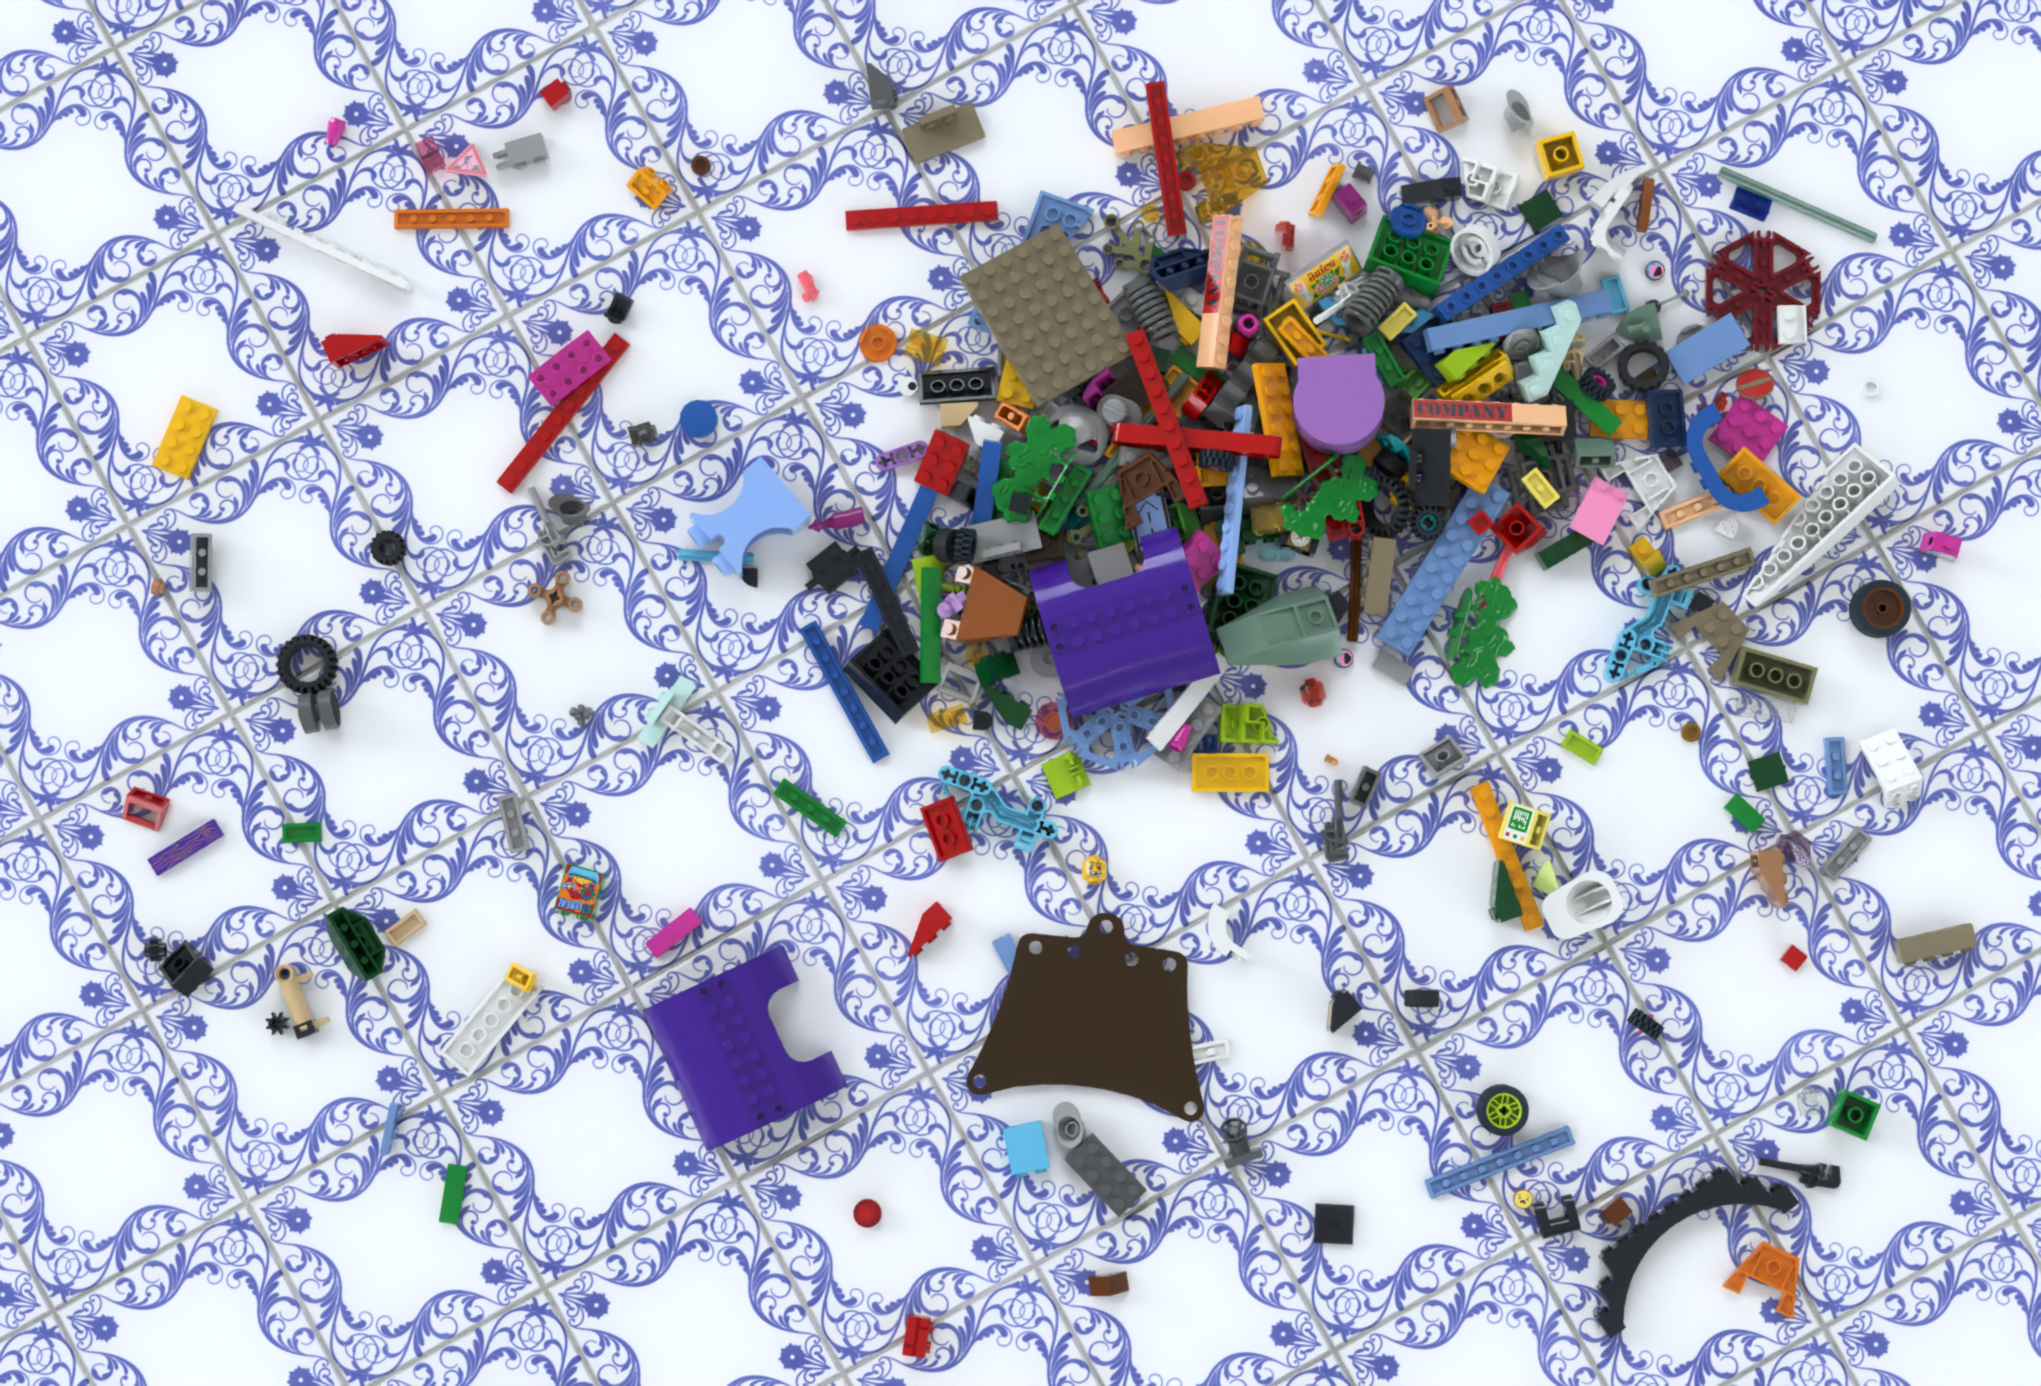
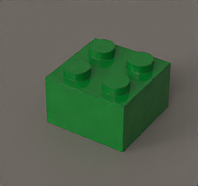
M1839 1088L1825 1124L1867 1141L1881 1105L1846 1089Z

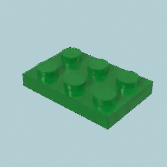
M1119 483L1084 493L1098 549L1134 539L1133 531L1125 529L1126 521L1122 509L1123 500L1120 495Z

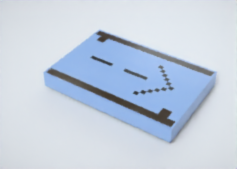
M1163 489L1135 505L1144 522L1132 529L1137 552L1143 551L1139 537L1171 528Z

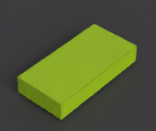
M1571 729L1560 745L1591 765H1595L1603 751V748Z

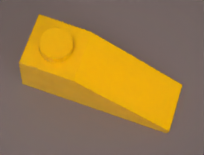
M1166 290L1164 296L1171 311V316H1173L1179 329L1176 332L1179 336L1178 341L1184 347L1188 346L1191 349L1199 341L1201 322L1172 293Z

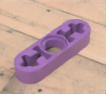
M916 441L882 453L876 458V466L880 471L885 472L923 459L928 445L924 441ZM917 445L926 448L921 455L919 452L913 453L914 458H911L910 451L908 450L910 447L912 451L916 450ZM899 451H905L908 454L905 461L897 459ZM890 454H893L894 460L897 463L893 465V461L888 462L887 467L879 465L881 458H885V460L891 459Z

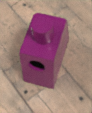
M1350 183L1343 185L1333 193L1331 197L1332 202L1351 225L1367 213V203Z

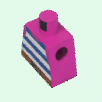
M1937 531L1927 532L1923 534L1919 552L1954 562L1958 557L1962 539Z

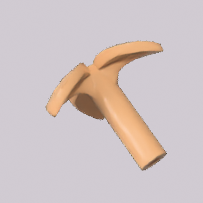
M1425 207L1424 215L1430 221L1427 223L1426 231L1438 235L1439 225L1443 229H1449L1453 226L1454 221L1451 217L1444 215L1438 219V211L1436 209Z

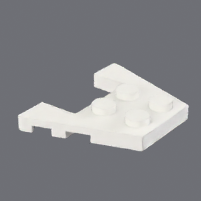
M1658 453L1615 462L1613 468H1598L1606 482L1625 473L1644 507L1628 516L1636 531L1642 528L1646 521L1677 487Z

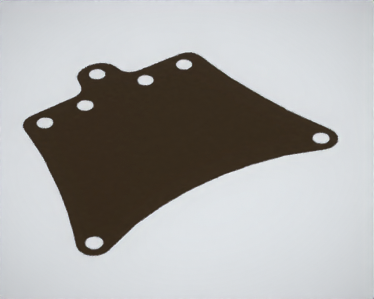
M1100 913L1092 917L1086 932L1080 937L1035 933L1023 935L1017 945L1011 974L997 1015L987 1039L966 1079L968 1089L973 1094L984 1095L1019 1086L1043 1084L1086 1086L1141 1099L1155 1104L1188 1122L1200 1119L1204 1113V1103L1196 1074L1191 1044L1187 1003L1188 963L1185 956L1176 951L1130 944L1125 938L1123 922L1119 917L1110 913ZM1104 920H1109L1113 924V929L1109 933H1103L1100 930V923ZM1038 941L1041 943L1042 951L1039 954H1032L1030 952L1029 945L1031 942ZM1072 945L1080 949V955L1075 959L1067 955V949ZM1128 953H1135L1138 956L1136 965L1129 966L1126 964L1125 957ZM1172 958L1175 960L1176 967L1173 971H1166L1164 969L1163 962L1165 959ZM977 1075H983L986 1078V1085L982 1088L974 1086L973 1079ZM1192 1101L1196 1103L1197 1112L1195 1114L1189 1115L1184 1111V1106L1187 1102Z

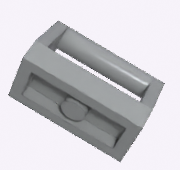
M948 661L937 691L973 705L981 685L977 673ZM949 671L977 683L972 697L944 686Z

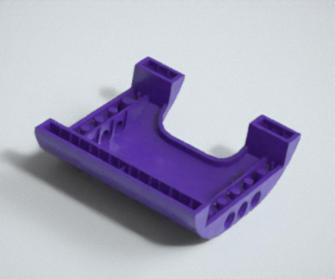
M1176 526L1139 537L1144 551V562L1136 573L1094 587L1085 588L1074 583L1071 579L1066 560L1029 570L1040 616L1072 718L1221 674Z
M784 946L753 958L643 1010L706 1151L753 1132L847 1086L832 1051L806 1062L797 1061L790 1057L770 1017L768 1006L773 994L799 981Z

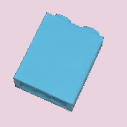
M1041 1120L1004 1127L1003 1133L1011 1174H1016V1177L1027 1176V1172L1035 1171V1174L1047 1172L1046 1168H1050Z

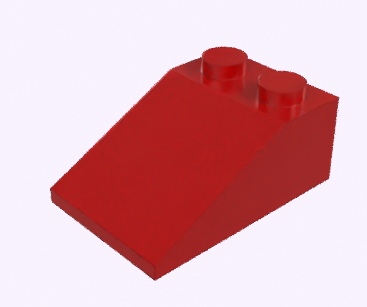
M333 333L326 336L324 341H321L330 363L338 369L390 345L389 341L382 335H336Z

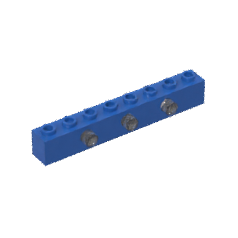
M1558 224L1437 304L1432 311L1442 325H1445L1470 307H1473L1476 312L1486 306L1482 301L1484 298L1502 286L1506 291H1509L1516 286L1513 279L1532 266L1537 271L1545 267L1547 264L1544 258L1564 246L1571 238L1562 225Z

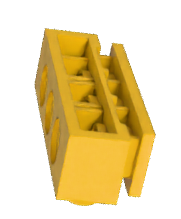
M1498 347L1487 357L1478 360L1479 364L1475 368L1464 372L1466 376L1459 382L1455 380L1448 383L1446 381L1435 390L1439 399L1473 402L1483 400L1514 379L1512 374L1515 371L1508 355Z

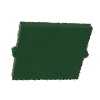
M1547 189L1518 206L1525 217L1524 221L1528 222L1534 233L1563 216L1556 205L1557 201L1553 200Z
M1780 752L1747 762L1751 774L1750 779L1753 780L1756 792L1789 782L1785 770L1786 765L1783 764Z

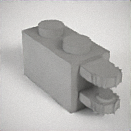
M541 132L504 143L506 149L492 154L493 159H500L506 156L509 159L508 161L496 164L497 170L510 167L521 170L527 168L529 164L535 163L538 165L549 159Z

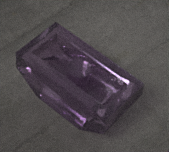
M1797 830L1788 834H1781L1777 838L1775 844L1777 849L1781 850L1782 853L1804 870L1810 866L1811 841Z

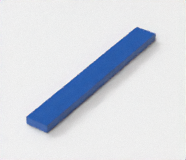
M920 485L883 569L893 593L896 591L917 543L922 526L926 522L938 495V492L923 485ZM872 594L859 625L878 632L884 617Z
M815 620L799 629L872 762L875 763L890 755L817 621Z

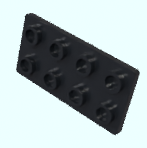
M1414 428L1412 430V448L1409 450L1408 489H1411V494L1414 497L1411 498V502H1415V505L1449 506L1451 429Z

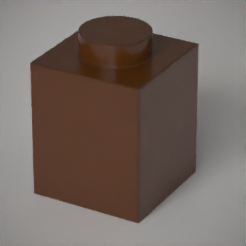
M1619 1195L1613 1197L1599 1209L1603 1213L1601 1218L1607 1225L1611 1223L1613 1226L1619 1224L1633 1212Z

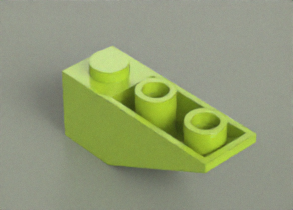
M1492 342L1454 350L1446 354L1435 364V367L1448 383L1455 380L1459 382L1466 376L1464 372L1475 368L1479 364L1478 360L1481 357H1487L1492 352L1491 348L1496 344Z

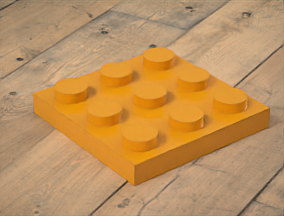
M1457 431V448L1451 449V477L1479 494L1484 495L1508 453L1510 446L1486 432Z

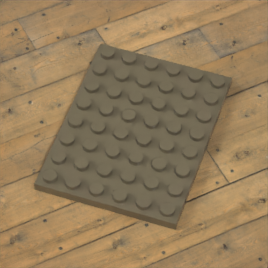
M1059 224L1048 228L959 277V280L1037 408L1095 377L1104 370L1105 366L1109 369L1133 356L1125 336L1126 334Z

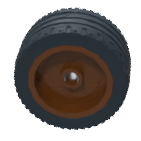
M1875 580L1862 585L1853 594L1849 604V616L1855 628L1862 634L1872 638H1885L1898 633L1907 624L1911 615L1909 596L1901 586L1888 580Z

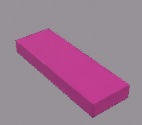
M690 907L645 944L654 956L658 958L699 926L702 921Z

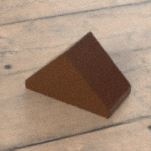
M1126 1271L1088 1276L1091 1296H1112L1129 1291Z

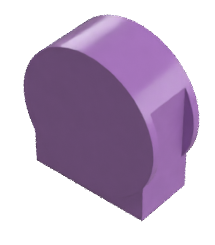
M1375 353L1297 358V385L1293 397V419L1301 438L1313 449L1329 455L1351 454L1367 446L1375 438L1381 427L1385 405L1383 387L1376 376Z

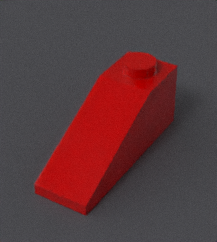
M1208 370L1180 410L1187 417L1196 421L1224 381Z

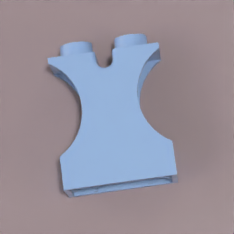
M762 457L758 458L743 471L744 482L742 491L729 508L711 515L693 512L690 514V522L693 526L687 532L700 548H703L708 543L713 545L717 541L724 542V545L718 549L719 554L712 559V562L726 578L733 572L739 579L743 577L742 565L744 557L756 541L772 534L793 536L810 522L811 515Z

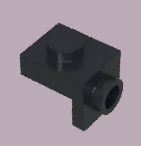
M620 292L615 293L611 305L604 313V316L611 323H623L628 317L634 300Z

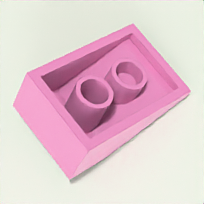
M1595 476L1586 488L1569 528L1604 545L1629 494Z

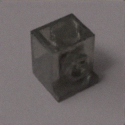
M650 421L627 427L634 448L656 442L655 436H658L655 424L651 425ZM641 430H646L645 436H640Z

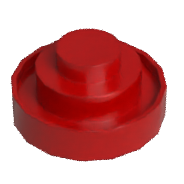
M872 1199L859 1201L853 1210V1217L856 1223L864 1228L875 1226L882 1216L880 1205Z

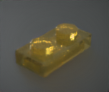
M963 704L926 715L931 733L968 723Z

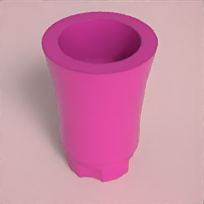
M1252 314L1242 315L1235 321L1233 332L1252 342L1259 334L1257 318ZM1245 324H1249L1251 328H1245Z

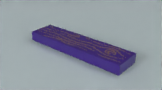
M212 819L147 860L156 875L160 876L223 837L224 833L216 820Z

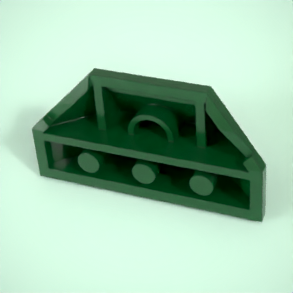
M341 907L326 915L329 938L348 970L364 982L380 975L383 972L386 949L367 917L347 910L345 907Z

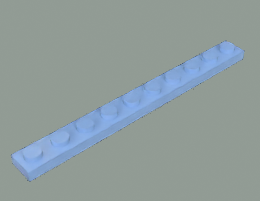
M1245 404L1236 407L1232 432L1250 434L1253 406ZM1235 456L1233 471L1228 472L1227 496L1224 506L1225 515L1222 525L1223 534L1220 544L1221 556L1218 563L1219 573L1216 582V595L1221 596L1234 593L1247 457Z

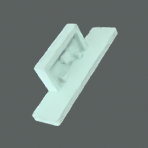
M681 675L671 690L663 691L657 699L659 701L655 708L651 707L646 714V717H648L646 722L648 723L638 735V739L649 747L654 748L668 728L667 725L659 720L670 704L680 711L696 688V685Z

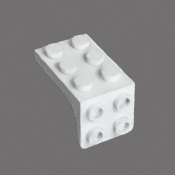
M1628 182L1625 186L1620 185L1613 197L1615 201H1609L1602 213L1604 217H1598L1592 227L1593 233L1590 237L1593 246L1598 249H1605L1608 251L1607 254L1615 260L1618 258L1622 260L1626 250L1611 239L1608 227L1633 189V186Z
M1895 728L1859 742V747L1882 788L1885 809L1890 807L1896 808L1901 803L1908 800L1914 801L1921 795L1923 777Z

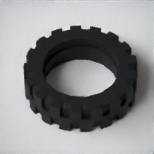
M1643 340V342L1635 341L1634 344L1627 345L1626 349L1620 354L1617 368L1619 378L1623 381L1624 386L1630 387L1632 391L1637 390L1639 393L1655 388L1658 389L1666 381L1669 373L1668 355L1664 352L1663 347L1657 346V343L1653 341L1652 343L1648 342V340ZM1646 352L1657 358L1660 368L1654 378L1641 381L1629 374L1627 364L1633 355Z

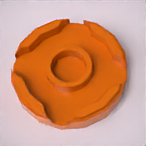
M875 324L869 326L860 336V350L869 361L876 363L885 362L896 351V336L885 325Z

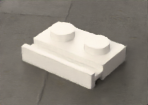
M1806 305L1777 306L1778 344L1807 343Z

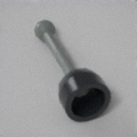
M1684 289L1682 293L1659 302L1653 299L1645 302V305L1655 303L1657 313H1659L1662 305L1683 296L1687 297L1690 292L1688 289Z

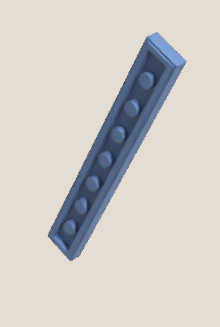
M1566 1125L1425 1179L1424 1182L1430 1198L1433 1199L1575 1144L1569 1126Z

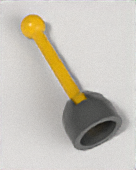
M1318 327L1316 328L1322 335L1345 340L1348 347L1357 348L1360 334L1350 333L1345 337L1322 331Z

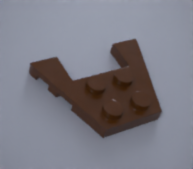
M1150 452L1117 471L1120 495L1123 500L1122 509L1126 521L1125 529L1127 531L1144 523L1135 505L1163 488H1168L1175 503L1185 499L1179 480Z

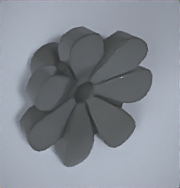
M579 704L578 709L575 707L570 708L569 715L575 717L577 724L582 726L585 725V719L594 716L595 711L591 707L584 709V705Z

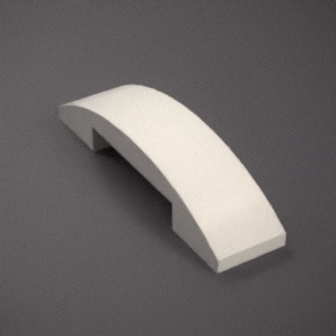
M671 704L659 719L721 764L733 749Z

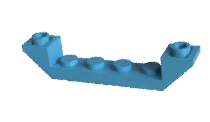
M1323 298V300L1318 301L1317 305L1324 312L1338 302H1335L1333 298ZM1417 309L1415 312L1418 316L1411 322V326L1407 325L1398 335L1409 336L1430 321L1433 313H1429L1427 309ZM1337 313L1328 318V321L1334 328L1353 330L1344 322L1342 315L1337 317ZM1380 319V320H1378L1377 324H1376L1375 326H1373V329H1372L1371 332H1375V331L1377 330L1376 328H1377L1385 319Z

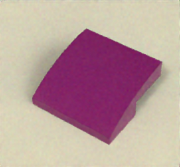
M1106 366L1103 371L1099 372L1092 379L1082 396L1088 407L1096 413L1098 402L1105 396L1102 390L1116 380Z

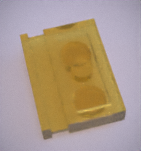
M911 328L903 355L940 366L948 339Z

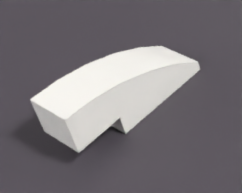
M1638 166L1629 169L1608 181L1588 201V204L1600 212L1610 198L1615 200L1613 197L1620 185L1625 186L1627 182L1631 184L1643 167Z

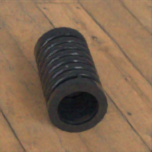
M1040 612L1036 616L1030 614L1029 618L1027 615L1024 616L1023 626L1018 636L1019 642L1017 636L1008 637L1012 652L1023 651V649L1029 650L1030 648L1034 649L1038 646L1044 647V645L1049 646Z

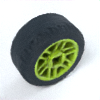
M1505 1084L1490 1086L1479 1096L1476 1114L1480 1124L1487 1131L1498 1136H1509L1520 1131L1526 1124L1529 1106L1525 1096L1518 1089ZM1502 1107L1506 1109L1503 1113L1499 1111Z

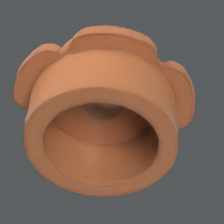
M162 578L159 580L154 579L152 582L151 594H155L156 597L164 594L166 583H163Z

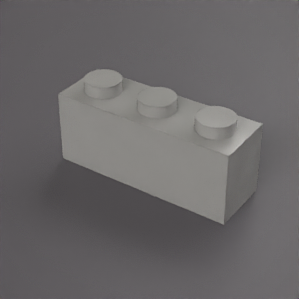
M192 533L190 534L189 592H211L212 534Z

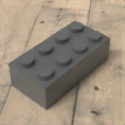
M1093 1132L1065 1158L1067 1164L1118 1217L1147 1191L1142 1183Z

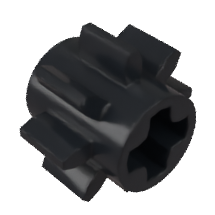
M1509 388L1507 393L1501 390L1500 394L1502 397H1497L1496 401L1507 403L1504 399L1508 396L1509 400L1512 401L1511 403H1520V400L1516 398L1519 393H1512L1511 388Z
M161 938L149 939L150 943H145L144 945L145 957H150V962L162 961V957L167 956L166 942H161Z
M272 1012V1018L265 1019L268 1022L266 1029H271L272 1035H275L277 1031H279L280 1035H283V1029L290 1028L287 1025V1021L290 1018L283 1017L284 1012H280L278 1016L275 1012ZM280 1020L281 1024L275 1027L274 1023Z

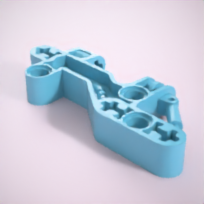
M1669 565L1662 570L1660 576L1669 574L1668 572L1671 570L1675 572L1681 569L1677 565ZM1647 575L1637 581V590L1652 598L1645 616L1617 634L1603 670L1605 681L1614 683L1621 678L1628 679L1634 674L1639 675L1656 668L1660 662L1668 663L1666 657L1670 656L1669 649L1672 650L1673 646L1657 640L1654 637V631L1663 625L1670 606L1685 611L1688 610L1694 594L1693 591L1683 589L1653 599L1651 589H1645L1642 584L1644 580H1651L1656 577ZM1628 634V638L1630 639V641H1627L1624 647H1619L1623 645L1625 642V638H1623V636ZM1642 640L1647 641L1649 645L1647 650L1641 648L1640 642ZM1655 644L1659 645L1658 648H1655L1654 650L1656 654L1651 653V651L1654 649ZM1617 651H1621L1624 654L1622 661L1616 659ZM1632 651L1650 658L1648 663L1634 668V671L1625 672ZM1615 668L1614 673L1617 674V676L1611 678L1612 674H1610L1609 671H1612Z
M943 766L939 769L938 777L944 783L942 790L945 791L947 797L951 796L948 790L949 785L971 793L966 811H960L967 831L973 830V834H976L983 814L991 813L996 821L1019 829L1013 847L1028 853H1032L1037 836L1053 839L1058 834V827L1055 823L1042 819L1046 810V802L1041 797L1033 798L1025 813L1006 806L988 779L951 766ZM949 769L952 775H956L955 772H959L956 784L952 783L953 778L948 777L945 780L941 774L942 771L946 772ZM964 775L969 776L971 780L968 786H962L959 782L960 778ZM974 778L978 779L976 781L978 784L986 782V786L989 787L988 790L980 792V788L974 786V790L970 789ZM974 800L982 802V808L978 811L973 810L971 807V803ZM1038 800L1043 803L1041 811L1033 810L1032 804L1034 801ZM968 811H971L974 814H980L978 820L974 819L973 815L971 817H968ZM1040 821L1044 822L1043 827L1048 828L1049 825H1052L1055 833L1047 836V832L1042 829L1041 833H1037ZM1020 840L1030 843V845L1020 842Z

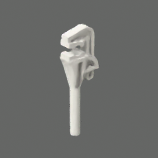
M1360 276L1352 282L1340 284L1338 286L1339 290L1336 291V296L1342 297L1340 302L1314 317L1313 322L1317 325L1347 307L1363 284L1366 283L1368 277Z

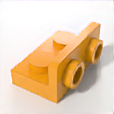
M647 166L638 168L626 185L653 210H657L665 198L674 191L666 180L659 178L656 175V171Z

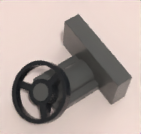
M1229 1118L1222 1123L1220 1133L1222 1138L1228 1143L1232 1157L1223 1160L1227 1169L1263 1157L1260 1147L1250 1150L1246 1138L1247 1126L1242 1119ZM1229 1122H1239L1237 1125H1232L1229 1128H1224V1126ZM1242 1125H1244L1245 1131L1240 1129Z

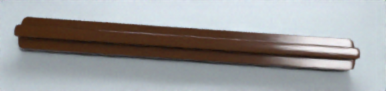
M1354 528L1352 532L1358 534L1361 532V529ZM1362 539L1358 541L1351 540L1350 607L1348 609L1347 635L1349 642L1358 641Z

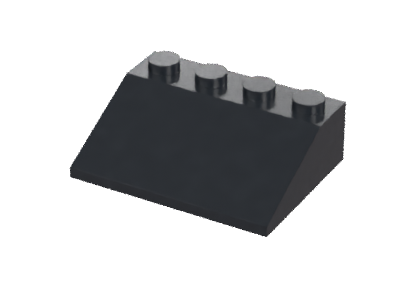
M888 628L849 660L842 669L895 724L904 718L939 684L920 683V661L913 654L904 659L902 658Z

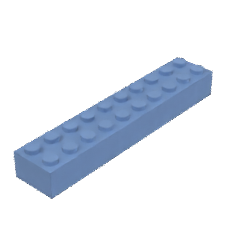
M1492 482L1484 495L1469 487L1467 488L1447 520L1444 532L1432 544L1374 638L1406 658L1411 655L1489 530L1487 529L1480 536H1477L1466 521L1483 509L1491 521L1494 522L1510 496L1508 492Z

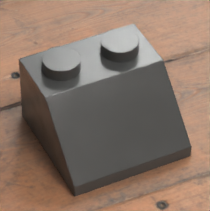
M866 63L872 110L895 108L894 102L898 101L896 85H892L891 79L874 65Z

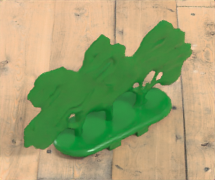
M1045 415L1033 416L1030 418L1025 429L1027 442L1014 441L1004 446L1006 454L1010 457L1008 460L1009 467L1016 474L1013 478L999 480L992 485L991 489L993 496L996 498L995 504L997 509L1003 512V518L1007 523L1014 520L1022 523L1029 522L1032 516L1031 509H1029L1028 515L1008 511L1013 491L1035 496V499L1032 498L1030 506L1037 502L1041 503L1036 519L1041 515L1049 499L1054 500L1058 493L1055 489L1059 482L1063 484L1066 480L1067 475L1065 472L1076 454L1074 452L1068 462L1063 458V453L1066 450L1077 445L1074 435L1076 430L1073 427L1063 423L1051 429L1050 422ZM1054 452H1058L1059 456H1055ZM1053 464L1064 466L1057 480L1051 477ZM1041 480H1047L1054 485L1046 497L1039 495L1037 491V486ZM1032 488L1035 489L1036 493L1031 492Z
M1495 576L1489 581L1480 580L1476 582L1475 593L1478 598L1473 603L1472 589L1467 587L1461 595L1457 610L1452 612L1451 617L1455 619L1452 628H1448L1446 636H1449L1446 659L1448 661L1453 660L1458 652L1461 656L1459 661L1450 668L1451 674L1455 678V684L1467 686L1474 678H1478V682L1484 688L1496 685L1499 681L1500 668L1495 659L1498 656L1507 657L1516 649L1513 643L1508 640L1509 635L1506 629L1499 627V622L1511 617L1518 608V605L1511 596L1509 588L1501 585L1500 579ZM1481 602L1487 603V605L1482 609L1476 608V606L1479 607V603ZM1469 611H1473L1476 616V622L1472 627L1465 626ZM1480 611L1481 616H1478L1476 612ZM1466 631L1467 645L1460 646L1463 632ZM1464 652L1468 653L1469 656L1465 657Z

